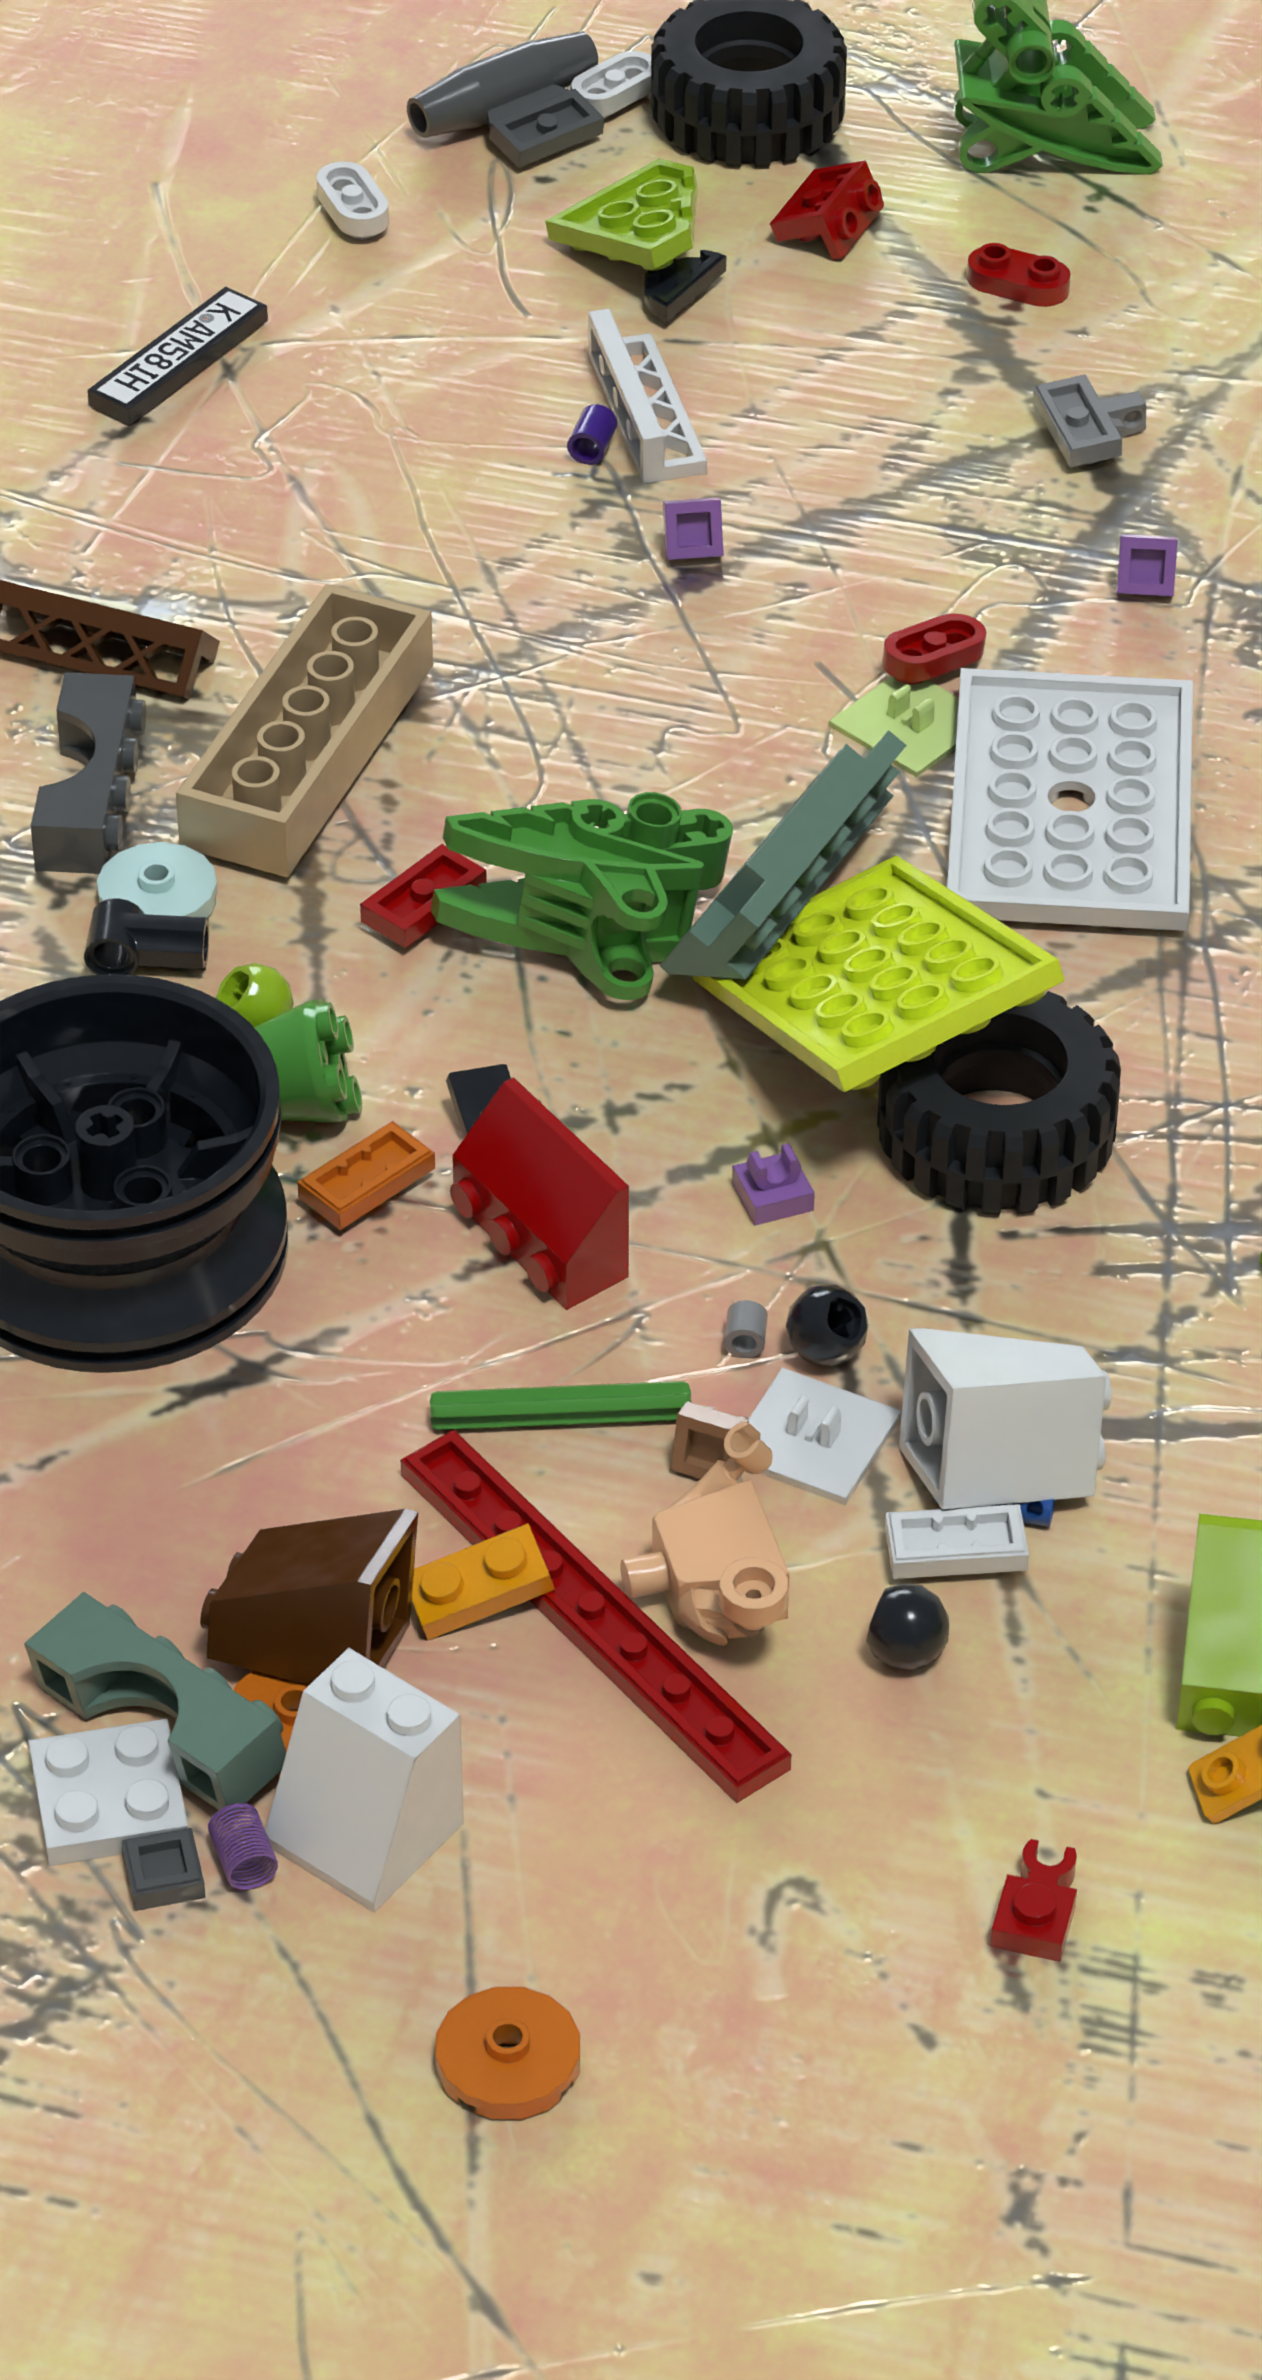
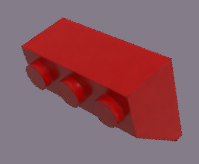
M513 1077L503 1082L452 1155L453 1184L450 1187L451 1198L462 1216L468 1219L472 1218L489 1234L492 1243L503 1255L509 1254L527 1271L530 1280L541 1292L547 1291L559 1304L568 1310L629 1277V1185L519 1081Z

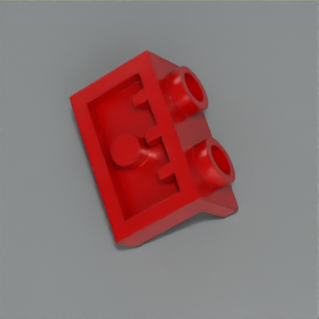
M866 160L814 169L770 222L777 242L797 238L802 242H809L822 236L833 260L844 258L883 209L884 202L880 186L873 179Z

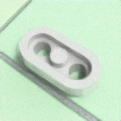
M626 51L616 54L576 76L572 80L571 90L576 89L605 119L651 93V55L641 51Z
M342 161L325 165L318 171L316 176L317 197L342 232L355 239L365 240L375 237L387 228L389 224L388 200L363 166L353 162Z

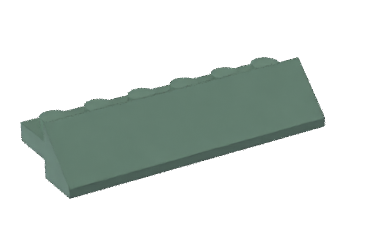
M889 730L864 758L848 744H845L800 795L660 964V967L668 974L747 979L893 798L894 795L886 788L900 771L892 763L907 745Z

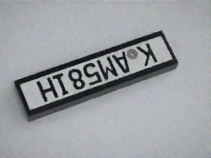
M225 286L87 390L88 405L131 425L267 322V305Z

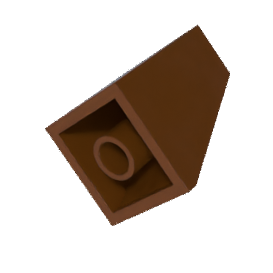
M399 1509L260 1529L245 1552H237L233 1556L228 1568L227 1577L219 1589H210L204 1600L200 1624L203 1629L208 1630L207 1658L310 1685L348 1648L383 1668L410 1625L418 1512L409 1509Z

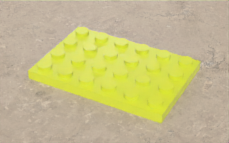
M897 855L813 896L747 979L692 976L695 982L843 1092L868 1087L878 1081L882 1073L903 1062H913L926 1058L935 1051L937 1045L959 1034L977 1032L985 1028L990 1023L991 1018L1015 1006L1035 1003L1045 995L1046 990L1065 981L1059 960Z

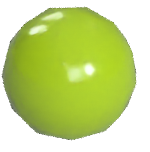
M256 962L235 967L221 982L216 995L217 999L236 1010L253 1027L292 1009L294 1005L290 985L275 968Z

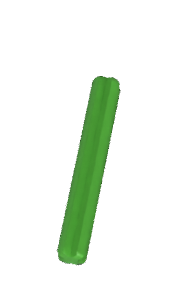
M685 1381L435 1391L430 1397V1421L432 1428L437 1431L677 1421L678 1412L687 1401L692 1403L689 1384Z

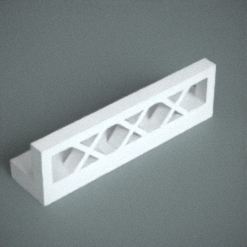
M610 309L589 311V358L611 410L617 418L619 429L642 483L646 484L707 474V459L652 334L622 337ZM644 354L645 359L638 366L634 365L630 356ZM643 385L658 391L652 397H648ZM657 417L672 423L666 430L662 429ZM669 448L686 454L688 457L665 460V450Z

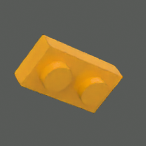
M529 1523L415 1568L412 1602L427 1640H431L551 1592L555 1588Z

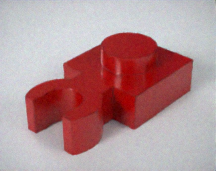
M1030 1839L1023 1848L1022 1877L1007 1874L992 1926L990 1947L1061 1962L1076 1908L1077 1889L1070 1888L1075 1878L1077 1853L1075 1848L1066 1847L1063 1860L1059 1864L1052 1866L1044 1865L1037 1860L1039 1840Z

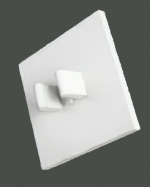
M782 1368L748 1419L749 1423L760 1432V1440L772 1450V1464L766 1471L760 1474L846 1505L901 1419L902 1410Z

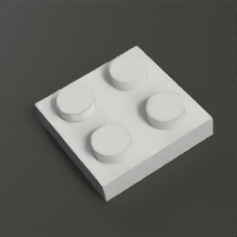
M167 1718L28 1740L49 1866L122 1855V1840L188 1828L179 1776L168 1743L170 1729Z

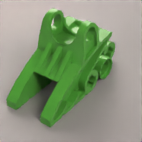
M972 0L974 24L986 39L983 43L964 39H957L954 42L959 90L954 98V110L958 122L967 128L958 144L960 160L966 168L978 173H989L1021 161L1042 150L1076 163L1115 172L1151 175L1163 166L1161 152L1141 132L1136 130V128L1144 129L1156 120L1154 107L1134 86H1130L1129 81L1112 64L1107 62V59L1090 41H1085V36L1074 25L1064 20L1050 21L1047 0ZM1058 40L1060 45L1062 40H1066L1067 49L1057 52L1056 47L1053 49L1052 41ZM963 106L966 107L968 110H970V111H971L972 113H974V114H971V113L966 112V111L963 109ZM981 140H987L995 144L996 150L992 155L985 158L973 157L968 152L971 146Z
M644 792L635 795L630 799L626 814L611 802L600 799L571 801L570 805L561 802L531 806L530 810L520 807L491 811V814L479 812L446 816L443 840L448 850L486 864L525 873V878L518 879V882L504 880L481 883L478 887L465 885L434 889L431 912L436 922L473 936L524 949L566 955L579 971L604 994L621 1000H635L644 997L650 992L654 976L653 962H663L691 928L699 890L714 888L722 882L733 834V826L726 816L717 811L709 809L681 811L680 805L674 799L656 792ZM616 970L631 971L635 973L639 980L622 981L614 977L611 972Z

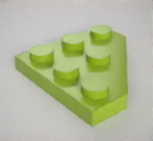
M660 158L545 220L549 240L572 246L577 251L587 250L605 255L610 260H623L641 265L646 270H660L670 266L674 258L693 248L698 189L694 167Z

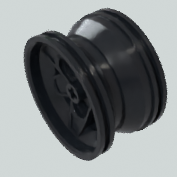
M120 974L89 975L53 981L26 989L0 1001V1347L36 1363L79 1372L111 1373L150 1369L192 1357L229 1338L245 1326L272 1296L284 1271L288 1253L286 1199L278 1173L272 1165L281 1131L279 1077L276 1063L264 1039L250 1022L236 1010L217 998L180 983L159 978Z

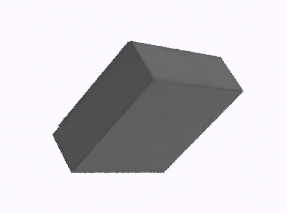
M192 1828L122 1840L123 1858L135 1911L206 1898L205 1884Z

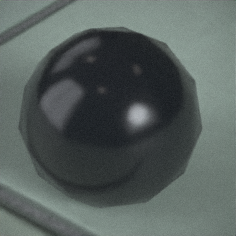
M828 1284L809 1287L789 1307L786 1322L789 1342L802 1359L818 1366H836L848 1362L865 1344L869 1326L865 1307L855 1294L838 1285Z
M900 1584L888 1587L884 1590L878 1601L869 1625L866 1642L874 1657L892 1669L913 1670L924 1667L937 1659L948 1643L949 1615L940 1598L922 1585Z

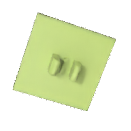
M890 676L830 719L829 727L870 751L889 730L907 745L894 760L893 764L917 778L956 749L959 697L929 680L923 681L920 684L908 685L900 683Z

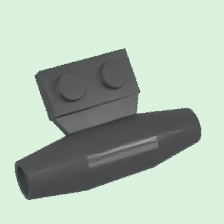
M578 31L525 41L457 68L408 100L407 115L414 131L423 138L477 128L488 124L489 139L518 168L603 134L604 117L576 89H566L571 85L572 80L576 76L598 65L596 46L587 33Z

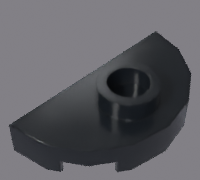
M700 250V257H685L677 260L674 258L673 263L666 268L648 270L645 273L644 303L653 315L667 323L726 272V255L709 250Z

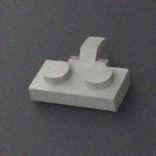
M1086 374L1036 385V388H1034V405L1070 468L1122 456V438L1146 430L1147 406L1139 391L1109 398L1098 397Z

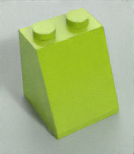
M1199 1513L1177 1730L1202 1732L1208 1735L1240 1737L1262 1725V1520Z

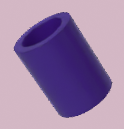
M592 404L582 410L567 442V450L570 456L577 462L593 465L602 460L618 424L615 414L609 408L599 404Z

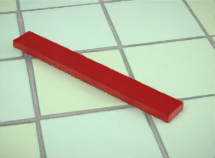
M454 1429L400 1460L401 1476L472 1545L529 1523L555 1590L529 1601L736 1803L791 1770L792 1754Z

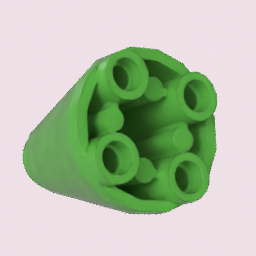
M325 999L307 1001L254 1027L269 1047L276 1063L280 1086L281 1120L336 1123L347 1121L349 1114L362 1111L360 1087L354 1075L349 1076L345 1053L353 1052L354 1049L352 1030L346 1015L336 1017L331 1002L327 1003Z

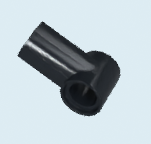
M120 898L106 899L98 903L93 909L84 953L85 964L96 975H132L137 966L206 970L209 946V919H206V917L144 914L138 905L129 900Z

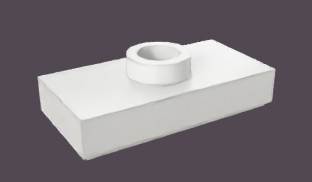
M1020 1504L886 1513L885 1532L893 1579L1028 1571L1029 1552Z

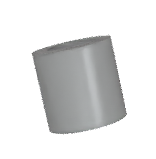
M743 1300L733 1303L728 1308L724 1346L732 1355L741 1358H751L759 1355L764 1350L768 1314L761 1304Z

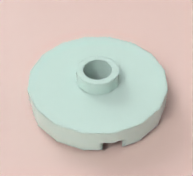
M166 842L136 845L117 853L105 863L97 879L99 903L106 899L114 898L129 900L138 905L144 914L207 918L212 914L216 905L215 897L218 891L213 865L203 854L185 845Z

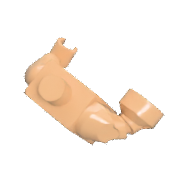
M748 1422L739 1423L728 1431L724 1439V1449L730 1456L728 1461L725 1463L718 1460L693 1488L669 1508L659 1511L652 1518V1553L622 1559L620 1563L624 1589L630 1599L665 1592L677 1624L689 1628L707 1641L726 1646L730 1638L756 1636L764 1629V1626L788 1618V1568L752 1480L743 1482L741 1478L745 1471L750 1474H759L766 1471L772 1464L773 1458L771 1448L760 1440V1432Z

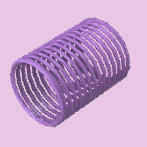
M235 1803L218 1810L208 1823V1832L229 1884L237 1889H253L267 1883L275 1875L278 1869V1861L256 1808L247 1803ZM247 1811V1812H245V1813H237V1814H234V1815H230V1814H233V1813H236V1812ZM250 1822H252V1824H242V1825H239V1826H235V1825H238V1824H241V1823H250ZM260 1856H262L259 1860H257V1861L251 1863L252 1861H254V1860L258 1859ZM262 1866L261 1868H259V1869H257V1870H255V1871H253V1872H249V1873H245V1874H235V1873H244V1872L252 1871V1870H254V1869H256V1868ZM252 1867V1868L245 1869V1870H233V1869H244V1868ZM264 1874L263 1876H261V1877H259V1878H257V1879H254V1880H250V1881H237V1880H249V1879H253V1878H256V1877H258V1876ZM268 1874H270L266 1879H264V1880H262V1881H260V1882H258V1883H254V1882H257V1881H259V1880L265 1878ZM235 1876H249V1877L242 1878V1877H235Z

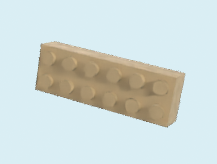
M325 584L177 790L176 805L179 845H185L205 855L288 878L432 668V611Z

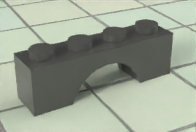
M65 672L56 709L60 755L74 759L85 765V767L66 780L39 786L31 821L35 871L100 874L103 865L109 861L111 850L120 851L123 821L122 815L118 814L119 811L128 812L131 782L130 777L126 775L127 773H136L139 746L138 739L134 737L135 735H144L146 727L145 700L136 699L135 678L132 675Z

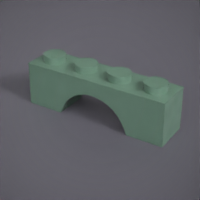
M82 1592L24 1643L38 1687L84 1719L110 1709L125 1706L151 1707L166 1712L177 1719L168 1738V1743L181 1785L218 1810L231 1804L246 1803L282 1770L286 1750L281 1736L283 1725L277 1714L260 1700L250 1702L233 1691L226 1679L216 1670L209 1667L202 1670L185 1659L180 1650L169 1639L163 1636L153 1638L138 1628L132 1618L117 1605L112 1604L106 1607L87 1593Z

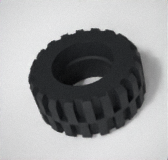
M694 0L688 4L686 10L679 8L673 12L660 26L654 36V42L651 45V112L653 119L658 124L660 131L670 142L674 141L678 149L687 154L695 152L701 160L711 163L719 160L726 162L727 166L741 167V164H755V167L770 166V163L781 160L783 164L795 161L801 153L809 155L818 150L823 142L826 143L838 130V125L843 121L847 46L844 44V37L826 14L819 9L812 11L809 4L802 0Z
M1047 991L1035 1003L1015 1006L991 1018L990 1023L977 1032L959 1034L937 1045L935 1051L926 1058L913 1062H903L882 1073L879 1078L877 1127L879 1128V1141L882 1149L891 1159L893 1167L907 1181L914 1178V1186L920 1192L932 1199L936 1195H940L945 1198L948 1206L965 1211L968 1205L982 1208V1214L1000 1215L1001 1209L1016 1208L1017 1214L1035 1211L1038 1208V1204L1047 1202L1050 1206L1058 1204L1071 1196L1072 1188L1079 1192L1093 1181L1097 1176V1172L1106 1166L1112 1154V1146L1116 1138L1121 1075L1119 1056L1113 1050V1042L1100 1025L1094 1026L1095 1020L1081 1007L1076 1005L1070 1008L1067 1006V1001L1064 997ZM996 1090L1020 1094L1032 1099V1101L1012 1105H997L979 1102L963 1095L978 1091Z

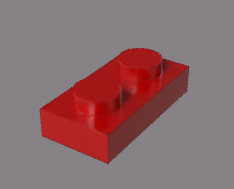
M441 844L360 903L361 922L400 946L407 948L439 924L431 912L434 889L465 885L478 887L481 883H487V870L463 855L448 850L447 846Z

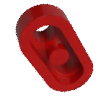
M1000 243L985 244L972 251L968 257L967 281L971 287L980 292L1039 307L1058 305L1069 296L1070 270L1065 264L1054 257L1038 256L1008 248Z
M956 613L940 615L890 634L885 639L882 666L889 675L900 683L908 685L920 684L923 681L966 667L980 660L984 654L986 628L979 620L968 615Z

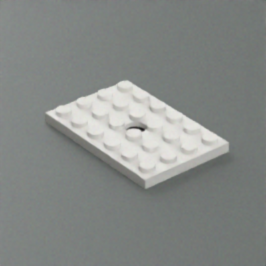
M961 668L947 888L990 916L1002 921L1188 931L1193 680ZM1075 790L1083 792L1084 801L1091 807L1079 812L1063 811L1054 807L1051 803H1054L1059 798L1060 791Z

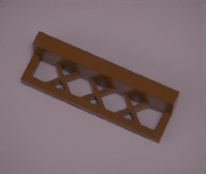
M0 580V614L3 609L6 612L22 615L30 628L10 641L0 639V653L80 673L132 675L135 678L136 687L189 700L200 660L210 663L215 661L220 641L203 630ZM57 625L76 629L82 642L63 654L52 651L44 633ZM109 638L128 642L135 655L116 667L105 665L96 646ZM36 639L40 649L27 646L26 644ZM162 651L184 656L177 682L159 679L148 660ZM88 652L93 662L79 659V657ZM140 665L145 675L131 672V670Z

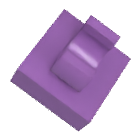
M719 497L663 501L665 556L668 560L724 556L721 499Z
M1121 534L1117 593L1174 596L1178 538Z
M789 1143L781 1145L780 1154L761 1158L758 1151L749 1154L747 1162L732 1166V1184L754 1226L814 1211L815 1192Z

